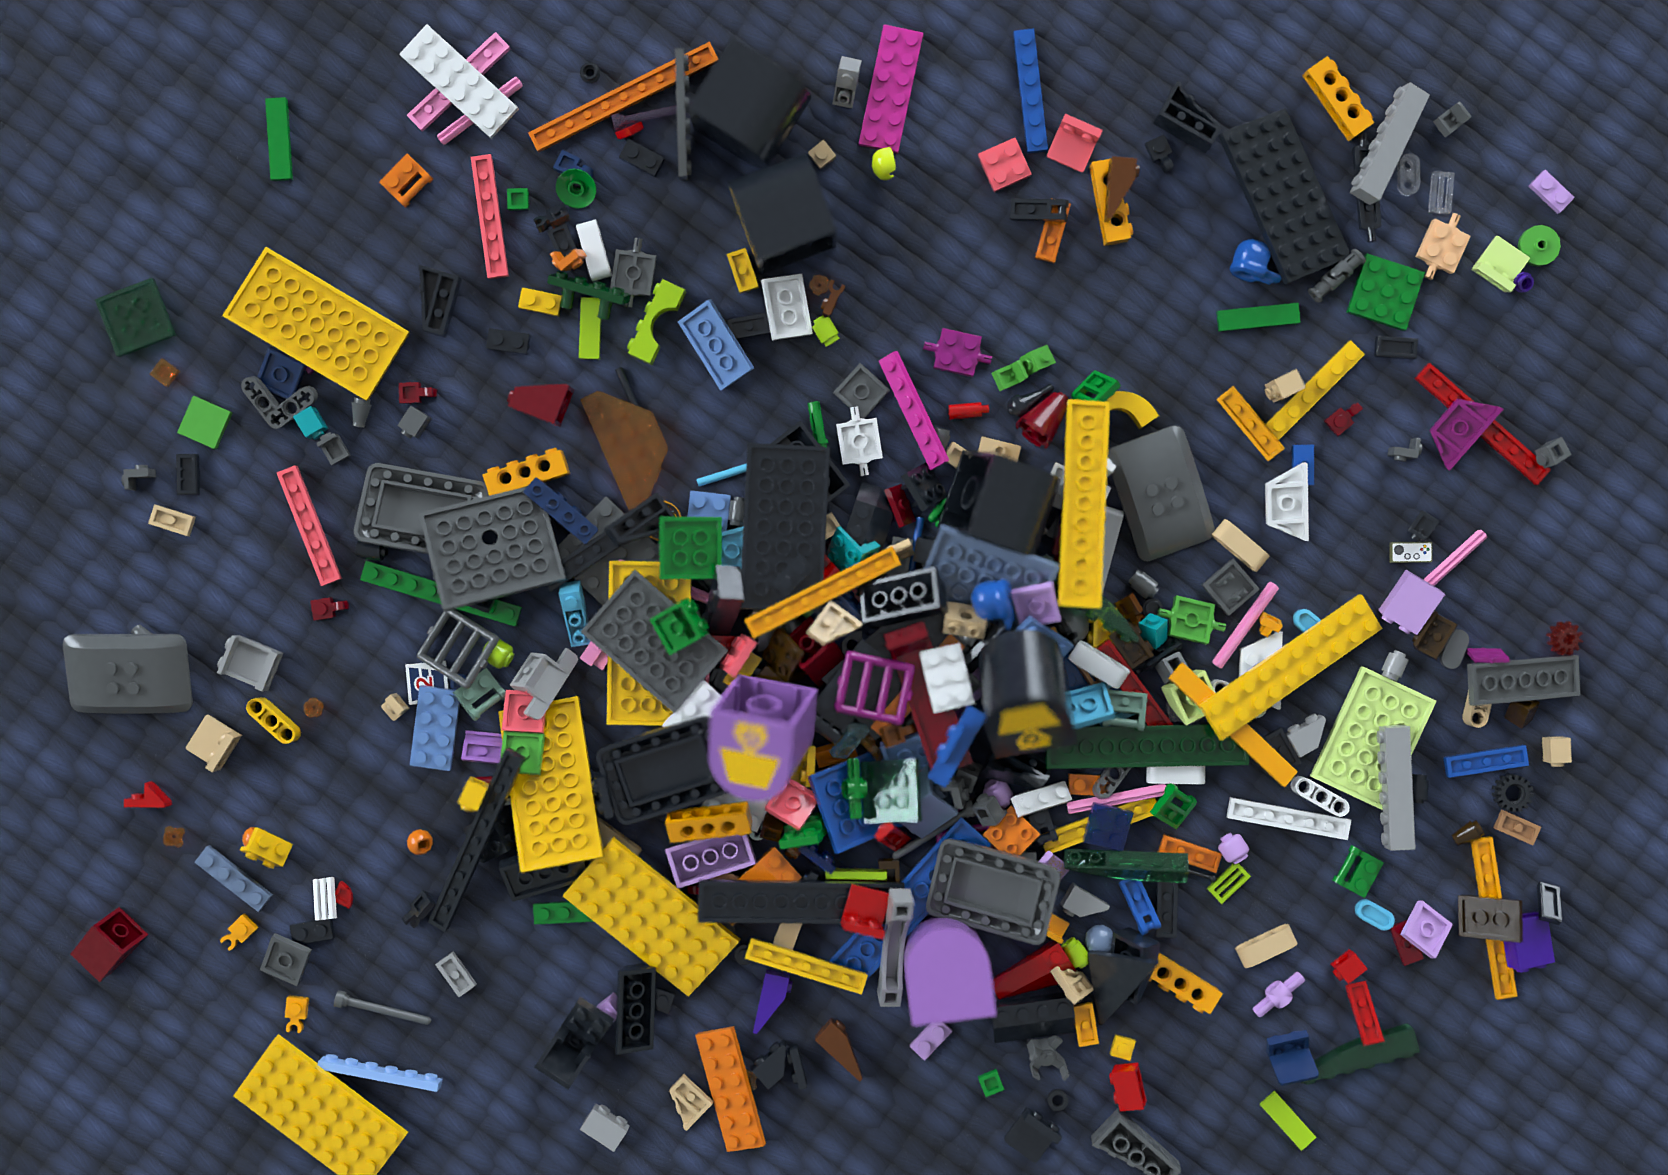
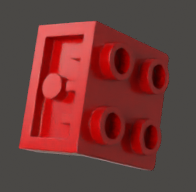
M852 884L840 922L842 928L883 939L885 930L882 925L887 911L889 893Z

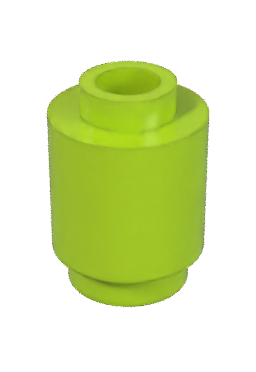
M822 315L813 321L815 325L812 326V329L820 342L824 343L826 347L840 339L837 335L839 332L830 317L825 318Z
M1071 937L1062 944L1061 947L1074 968L1079 967L1081 969L1089 963L1088 952L1079 940Z

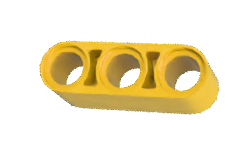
M260 697L251 699L247 703L246 710L248 714L281 743L288 744L300 738V728L268 699ZM257 702L262 705L261 712H258L255 708ZM272 715L277 718L275 726L270 721ZM287 729H290L292 731L293 735L291 739L286 737L285 733Z

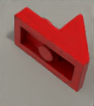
M153 781L144 784V793L131 794V797L124 799V807L165 808L172 805V800Z

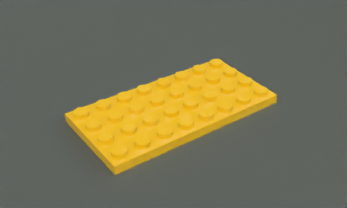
M265 247L222 315L366 401L370 399L410 334L408 330L268 247Z
M609 561V598L634 570H637L673 603L677 604L687 597L691 600L692 579H659V562ZM608 656L607 725L662 726L673 712Z
M578 696L552 701L545 715V743L541 776L518 774L510 792L520 870L522 873L604 857ZM504 710L498 711L502 741L504 731H502Z
M613 837L603 848L604 857L594 859L564 892L563 897L645 963L655 967L659 974L689 997L739 943L740 938L722 923L698 922V904Z
M279 1034L274 1038L233 1095L337 1175H377L408 1134V1131L330 1072L318 1066L317 1062Z

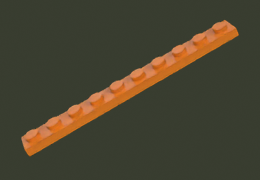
M710 41L684 54L688 55L689 71H685V76L690 77L716 64L718 57ZM675 59L528 132L538 153L676 84Z

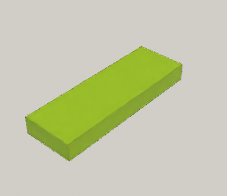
M581 297L579 359L600 360L601 319L597 317L600 305L599 298Z
M826 869L827 879L886 880L888 876V869Z
M1275 1091L1260 1103L1261 1107L1301 1151L1317 1138Z

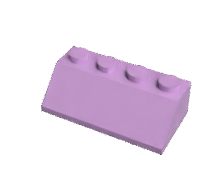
M748 834L693 840L665 849L677 888L755 865L757 861Z

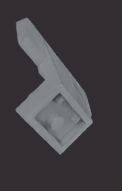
M565 648L557 662L546 654L530 653L510 684L514 690L525 691L533 696L532 701L523 714L534 720H539L543 717L578 662V656L570 649Z

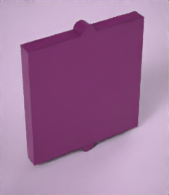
M1501 648L1466 649V653L1474 662H1510V658Z

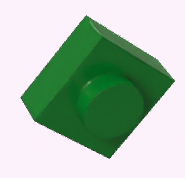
M528 188L507 189V206L509 211L529 210Z
M997 1069L978 1076L985 1097L1004 1090Z

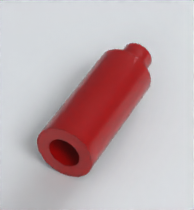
M981 402L948 405L949 419L982 417V413H989V405H981Z

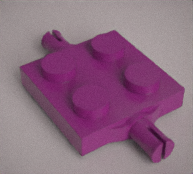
M942 328L937 344L925 341L923 350L935 352L933 369L969 377L974 376L975 367L978 362L991 364L992 356L980 354L981 336Z

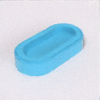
M1300 609L1293 616L1294 625L1302 632H1305L1321 621L1307 609Z
M1360 900L1355 906V913L1360 919L1380 930H1389L1395 923L1394 915L1390 911L1370 900Z

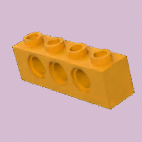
M1328 56L1309 68L1302 75L1348 142L1374 123L1370 111L1362 106L1358 94L1353 93L1349 87L1348 80L1341 76L1337 64L1332 59L1330 60ZM1324 78H1329L1332 81V85L1326 84ZM1336 94H1340L1343 97V102L1337 100ZM1348 111L1354 112L1355 118L1349 117Z
M1110 159L1095 161L1089 166L1104 246L1128 242L1131 239V235H1133L1132 224L1128 223L1127 218L1129 206L1128 203L1124 202V198L1112 218L1116 217L1120 220V226H1114L1111 223V219L1109 222H1104L1107 185H1105L1103 179L1108 178Z
M557 448L546 450V454L542 456L533 454L527 456L526 461L520 463L518 460L506 463L507 467L499 469V466L487 469L488 473L482 475L489 496L527 487L536 477L545 483L569 475L570 471L564 452L557 450ZM549 461L550 469L543 472L541 470L542 462ZM525 467H529L531 470V474L527 478H524L521 474L522 469ZM506 473L511 475V481L508 484H504L502 481V477Z
M747 801L678 809L667 813L665 824L670 843L751 834L753 820Z
M1159 953L1158 960L1160 964L1154 969L1149 981L1155 980L1159 983L1158 987L1166 992H1169V990L1176 993L1175 997L1184 1003L1186 1001L1193 1004L1192 1007L1203 1014L1205 1011L1211 1014L1223 993L1218 988ZM1162 967L1166 968V973L1164 975H1157L1158 969ZM1183 978L1181 986L1174 985L1176 979ZM1200 989V994L1197 997H1192L1193 990Z

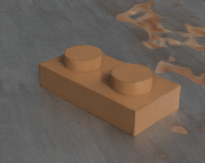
M1501 810L1493 827L1531 845H1534L1541 829L1540 826L1504 810Z

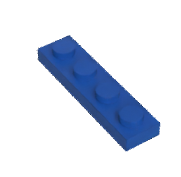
M1526 745L1443 757L1446 777L1448 778L1529 766Z

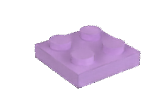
M1053 582L1012 589L1011 594L1019 624L1028 616L1036 619L1042 625L1061 621Z
M1421 900L1417 901L1400 935L1428 957L1436 958L1453 924Z

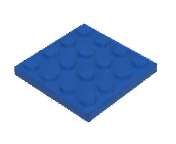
M881 747L854 757L859 759L860 778L865 779L867 783V795L864 799H861V819H850L849 799L844 798L841 791L843 780L848 778L847 760L807 776L835 854L876 838L874 835L884 823L890 821L897 827L904 826L897 823L893 816V804L899 797L893 780L890 778Z

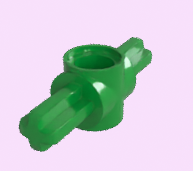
M849 758L847 759L848 778L843 780L841 791L843 797L849 799L850 819H861V799H864L867 795V783L865 779L860 778L859 759Z

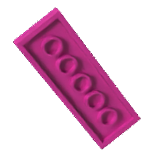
M883 25L859 146L878 150L890 147L893 153L898 154L923 32Z

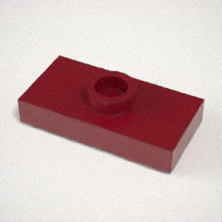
M902 484L884 490L899 528L916 522L905 491L901 489Z
M1407 920L1394 924L1390 929L1404 966L1424 959L1421 950L1400 935Z

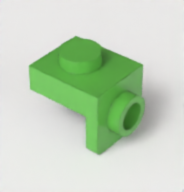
M1048 345L1030 351L1019 358L1028 376L1056 363Z
M1021 360L992 372L999 391L1017 385L1028 378Z

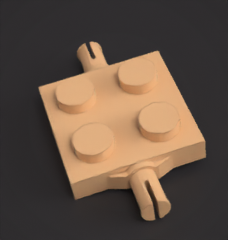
M1453 213L1448 224L1437 219L1431 221L1415 256L1429 266L1424 276L1425 278L1433 280L1436 270H1443L1449 274L1455 272L1471 237L1456 228L1461 218L1460 215Z

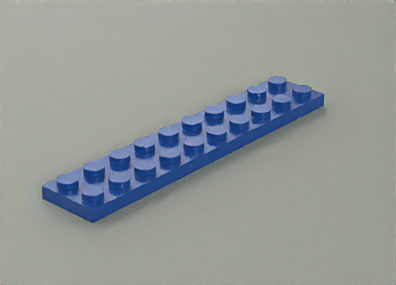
M962 817L950 827L901 881L905 884L904 889H910L914 902L912 920L906 937L928 914L926 902L941 843L949 838L985 847L992 845ZM854 932L828 961L868 974V980L880 966L883 939Z

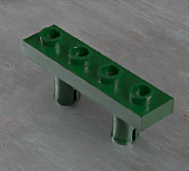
M556 271V273L548 275V284L559 286L563 289L560 307L566 309L573 308L575 292L599 298L600 305L597 317L605 320L610 319L613 302L621 305L630 302L631 294L625 293V290L622 288H607L604 283L587 282L586 278L579 276L575 278L569 277V274L563 271Z

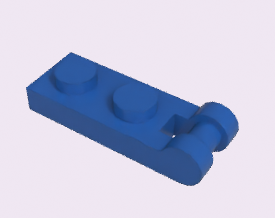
M1136 874L1118 882L1140 933L1145 935L1151 929L1157 930L1161 928L1160 920L1139 875ZM1148 915L1150 921L1145 923L1143 917Z

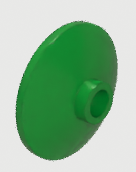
M569 169L558 177L556 193L559 199L567 206L584 208L594 200L596 184L593 178L585 171ZM574 184H579L581 188H576Z

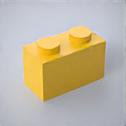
M471 776L458 801L461 804V808L469 812L477 811L489 783Z

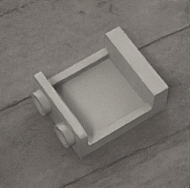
M232 635L226 641L224 656L218 661L217 667L219 669L217 673L225 674L253 685L255 689L260 691L269 690L283 652L243 636Z

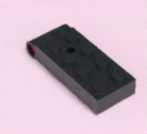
M862 639L852 650V652L888 659ZM853 660L844 705L856 707L865 666L864 662ZM844 662L820 693L816 702L815 731L833 744L839 740L856 717L836 712L834 709L839 688L837 682L839 676L841 677ZM873 665L865 704L883 681L885 667Z
M516 855L500 860L499 871L511 900L514 902L571 885L594 859L522 873L519 856Z

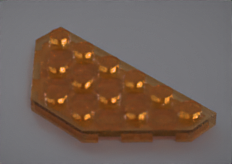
M596 391L580 400L627 508L631 510L652 495L651 492L658 479L668 446L652 411L604 392Z

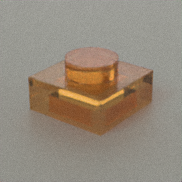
M161 358L150 372V375L164 386L169 387L180 373V370L167 360Z

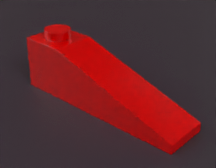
M1051 940L992 978L993 991L998 999L1042 989L1059 984L1050 972L1055 967H1060L1061 971L1071 969L1076 972V969L1060 944L1055 940Z

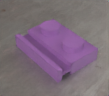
M465 731L462 761L499 764L502 750L501 734Z

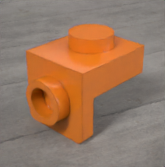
M574 249L566 257L561 252L556 251L550 254L553 258L554 266L561 271H570L572 268H578L583 264L582 260L587 257L582 249Z

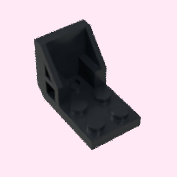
M580 997L534 1068L569 1090L597 1044L613 1023L614 1018Z

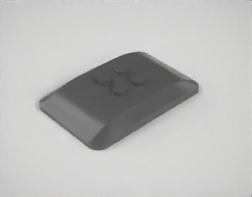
M1170 426L1109 449L1107 458L1116 465L1111 475L1139 558L1143 561H1152L1202 543L1213 537L1212 533L1215 531L1210 509L1190 446L1181 427Z
M374 463L369 466L366 473L354 526V535L361 542L429 554L419 513L489 496L486 484L477 480Z
M71 634L64 638L63 652L70 704L77 712L112 714L186 712L192 707L193 698L187 643L181 635Z
M948 838L939 847L926 909L934 917L954 919L973 928L1038 945L1044 942L1047 935L1061 874L1057 868L1035 860Z

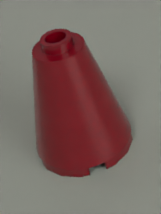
M1053 392L1018 419L1016 428L1019 429L1020 427L1023 430L1021 435L1037 447L1045 445L1044 449H1047L1051 445L1065 415L1068 397L1062 392Z

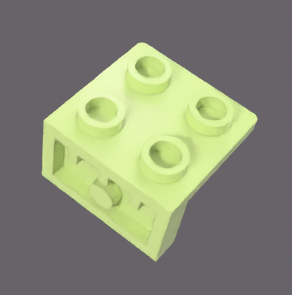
M1495 236L1471 270L1503 292H1512L1516 286L1513 283L1515 277L1521 272L1530 257L1501 237Z

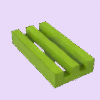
M1233 863L1207 889L1223 904L1251 876L1239 863ZM1238 868V870L1227 881H1225L1216 891H1214V889L1218 885H1220L1233 871H1235ZM1243 873L1244 876L1220 897L1219 894Z

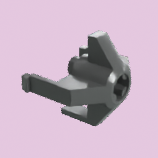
M1055 1035L1039 1040L1031 1039L1028 1042L1027 1048L1030 1055L1029 1059L1031 1060L1030 1069L1035 1079L1040 1080L1038 1069L1041 1065L1057 1067L1064 1081L1069 1077L1065 1059L1056 1051L1057 1047L1063 1042L1060 1037Z

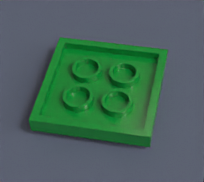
M1367 253L1364 256L1366 262L1361 266L1346 313L1402 331L1407 330L1425 272Z
M659 517V579H713L716 565H722V517Z

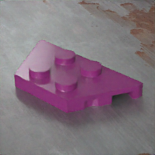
M1457 398L1429 430L1445 467L1449 471L1503 411L1501 407Z

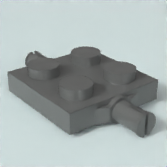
M634 238L633 250L624 251L616 249L610 288H622L625 290V293L631 294L630 302L624 304V307L632 308L634 296L651 297L657 256L641 251L643 241L641 238H639V241L638 238Z

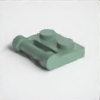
M485 668L479 672L469 689L460 686L452 693L470 717L477 721L481 718V714L500 700H505L506 691L498 684L489 670ZM491 689L495 691L496 694L476 709L473 708L472 703Z
M1107 689L1114 712L1137 714L1139 718L1138 720L1114 718L1104 721L1102 726L1131 727L1144 731L1147 694Z

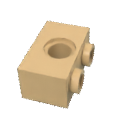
M1296 369L1265 384V393L1268 399H1272L1274 403L1306 387Z
M947 602L948 613L945 614L943 633L984 639L987 620L980 618L972 605Z

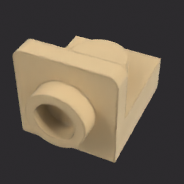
M397 693L389 695L385 699L386 702L381 706L393 721L410 709Z

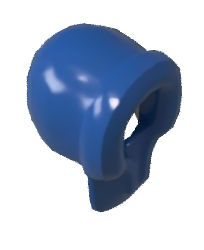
M1248 239L1238 245L1230 265V272L1233 276L1246 282L1260 281L1268 285L1277 284L1282 279L1279 274L1267 270L1271 253L1266 243L1256 239Z
M1000 579L999 581L980 583L974 588L971 595L972 606L976 614L986 620L1002 618L1007 631L1011 629L1015 616L1012 607V588L1009 581Z

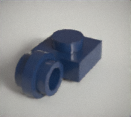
M564 150L561 151L553 166V169L559 173L569 169H580L588 173L592 178L594 176L592 168L586 165L579 167L581 159Z

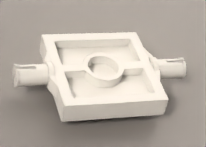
M858 406L855 407L856 415L854 407H851L852 420L847 423L836 424L842 464H859L860 476H864L863 467L865 475H869L867 463L874 459L883 458L877 418L862 419L859 415Z

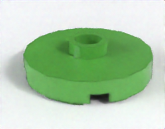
M1544 225L1533 226L1524 231L1518 242V250L1530 257L1527 264L1536 267L1547 265L1554 261L1561 248L1560 238L1552 228ZM1539 242L1543 244V248L1538 246Z

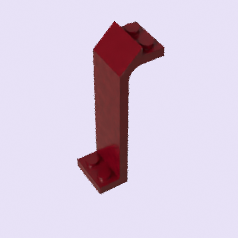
M920 622L885 634L884 636L893 660L912 664L915 667L910 688L912 695L911 700H908V704L932 770L939 757L936 754L941 743L946 745L949 739L946 735L952 725L956 727L959 721L954 709L933 713L919 652L931 650L933 646L924 622ZM897 670L903 686L906 671ZM968 749L957 768L973 763Z

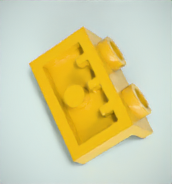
M813 744L791 776V779L805 787H811L807 776L815 773L816 746Z

